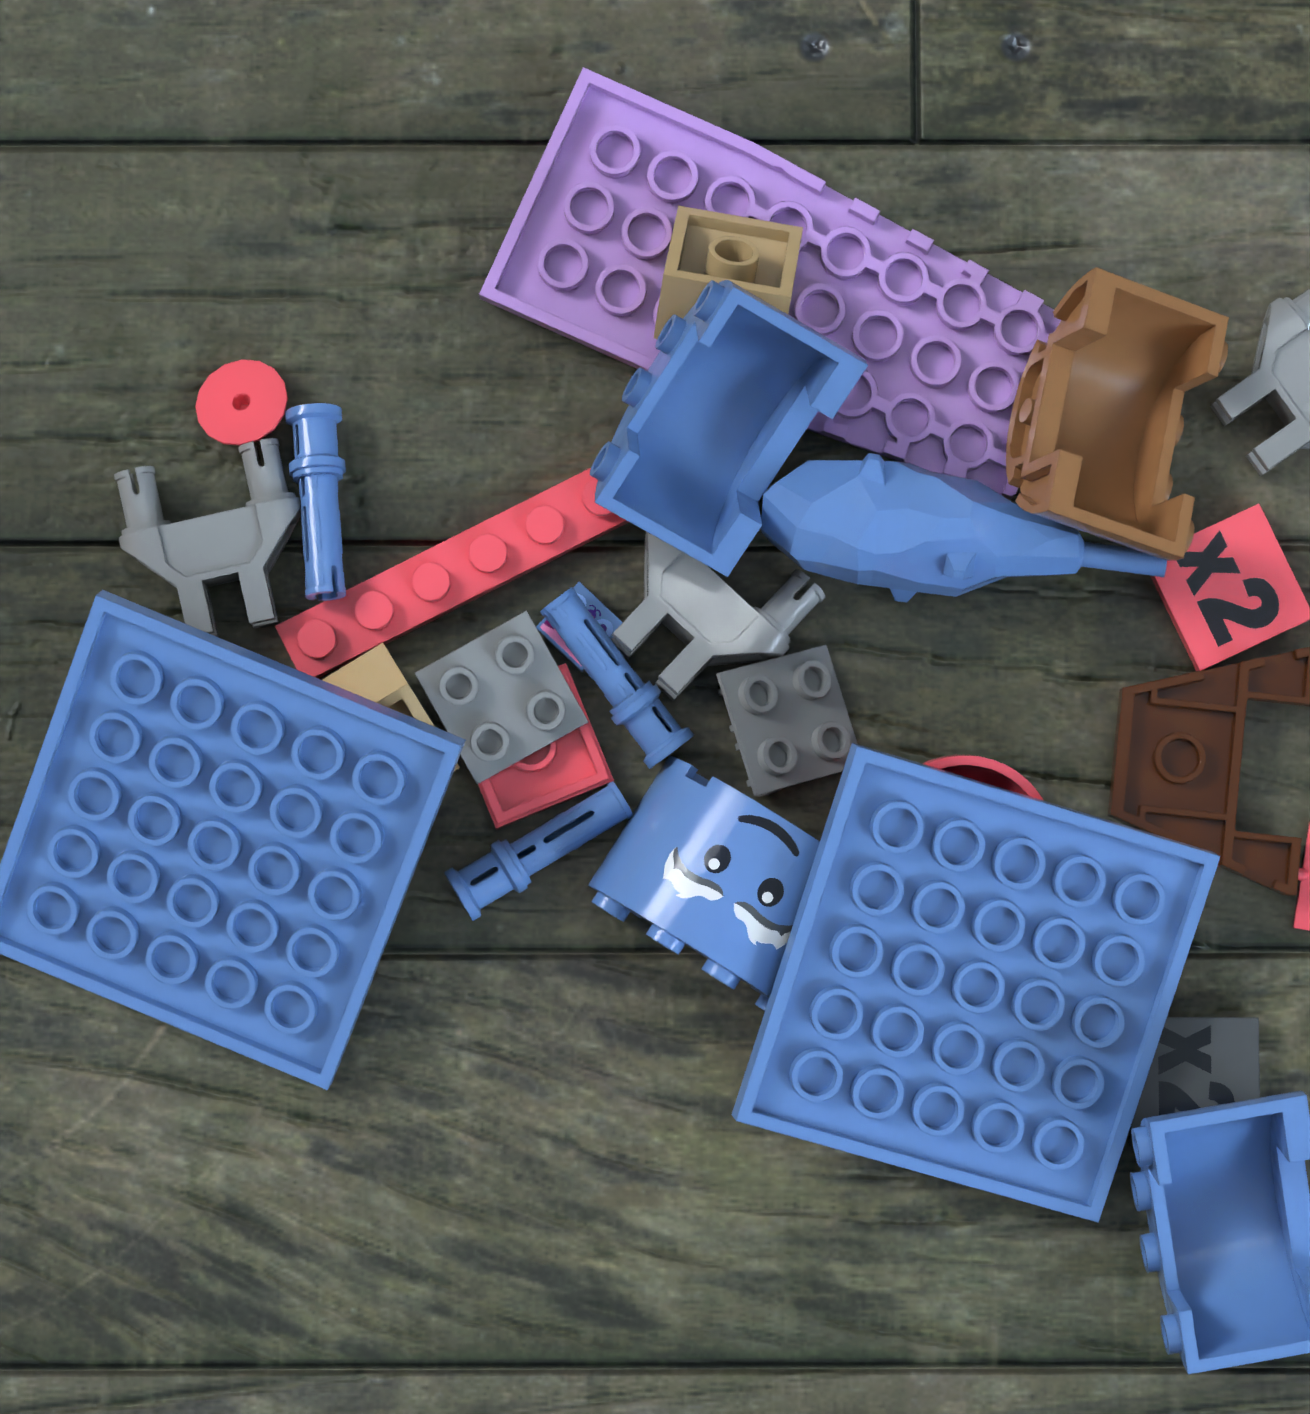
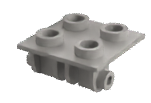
M527 610L415 672L447 732L466 739L460 755L476 784L481 783L588 723L586 716Z
M827 645L716 674L720 685L718 694L724 698L732 724L729 726L731 733H735L737 740L735 748L736 751L740 750L749 778L746 783L748 787L752 788L754 796H766L781 791L786 787L843 772L851 744L858 743Z

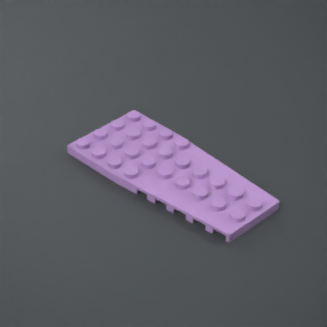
M582 68L479 293L481 300L636 369L641 367L648 371L660 350L655 348L657 339L653 337L663 273L678 205L803 227L788 315L862 357L868 364L834 418L831 419L818 411L807 427V430L880 454L898 462L911 463L932 472L977 480L1008 500L1014 497L1018 487L1008 484L1006 474V444L1011 412L1023 371L1037 339L1047 343L1049 334L1054 332L1061 322L1060 319L1054 317V309L1043 304L1044 300L1026 290L1021 292L989 275V270L971 260L966 262L934 245V240L914 229L910 232L879 215V210L857 198L853 201L826 186V181L762 146L589 69Z

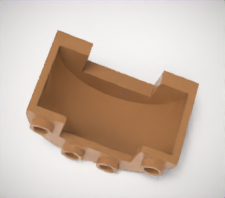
M1095 267L1080 278L1061 299L1053 311L1054 317L1060 319L1061 322L1056 330L1049 334L1047 343L1037 339L1029 356L1017 389L1008 428L1006 444L1008 484L1020 488L1021 493L1018 494L1015 502L1026 512L1163 560L1175 561L1183 559L1194 536L1195 527L1191 517L1195 497L1184 493L1169 499L1173 486V478L1169 473L1173 451L1181 438L1184 428V418L1181 415L1183 398L1186 391L1218 377V373L1222 370L1228 355V344L1225 341L1229 317Z

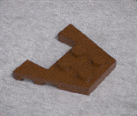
M1310 647L1120 689L1108 816L1133 828L1212 851L1221 856L1218 863L1219 867L1281 895L1296 896L1302 838L1236 831L1235 824L1247 700L1310 707Z

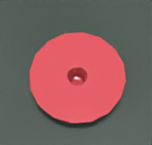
M238 360L224 364L211 373L199 389L195 405L198 423L209 437L222 444L240 446L252 441L257 442L274 431L284 417L288 395L285 382L277 371L261 361Z

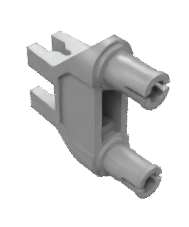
M1310 288L1293 300L1288 297L1284 299L1279 297L1269 304L1261 328L1251 375L1215 400L1216 402L1210 406L1224 427L1264 399L1268 401L1285 427L1246 455L1260 477L1299 449L1310 450Z
M277 438L260 440L264 458V466L262 467L257 446H255L253 441L238 447L239 454L242 456L251 500L246 502V507L175 523L164 520L154 476V466L135 468L140 490L139 494H137L134 475L130 474L129 469L114 474L127 527L121 531L122 536L119 537L120 548L177 588L185 624L216 637H219L208 588L240 580L249 624L253 625L254 629L279 623L269 573L301 516V500L296 497L295 493L288 492L279 452L280 444Z
M646 532L644 600L613 632L611 640L627 659L662 624L681 640L686 647L658 676V680L655 683L674 702L707 666L760 662L783 656L789 650L788 644L791 642L789 634L818 603L825 599V594L814 583L800 599L795 600L794 597L806 586L807 581L810 579L804 572L796 569L791 574V577L761 609L751 607L707 565Z

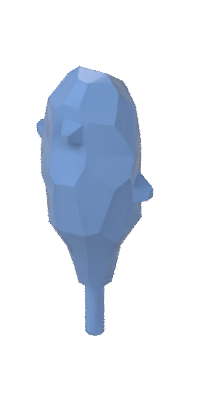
M868 453L863 460H807L767 488L763 493L762 526L760 529L764 536L793 562L806 571L855 584L890 588L894 600L907 603L917 592L956 597L1006 577L1076 574L1081 567L1164 577L1166 572L1167 560L1129 547L1085 542L1078 530L1026 512L1017 504L977 480L932 472L911 463L884 461L880 454Z

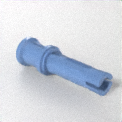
M326 403L298 405L285 411L286 424L293 427L295 460L289 463V474L293 477V482L299 484L301 500L305 598L315 600L318 594V601L336 600L346 596L338 502V481L343 479L346 466L345 460L338 455L336 425L342 421V409L337 405Z
M573 587L540 611L551 626L555 628L591 679L595 681L605 694L604 696L613 706L610 710V713L613 715L611 717L612 721L616 726L624 725L645 752L644 763L649 769L694 736L689 727L681 728L660 701L661 690L656 684L652 685L650 681L644 683L638 674L634 672L614 642L585 607V604L576 594Z
M613 781L607 784V787L565 812L558 814L553 819L509 844L507 839L502 842L497 840L491 844L490 853L463 869L457 871L454 868H450L445 871L446 878L472 921L481 916V909L508 892L515 890L521 893L528 888L527 885L532 882L529 877L569 852L578 849L584 843L626 818H631L633 813Z

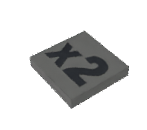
M1167 1017L1129 1130V1146H1133L1131 1129L1140 1127L1143 1118L1260 1098L1259 1017Z

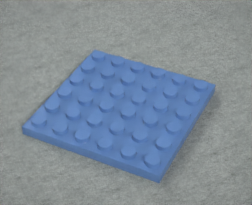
M102 590L95 596L0 863V954L328 1090L342 1060L466 739Z
M852 743L731 1115L736 1121L1099 1223L1221 856L1212 851Z

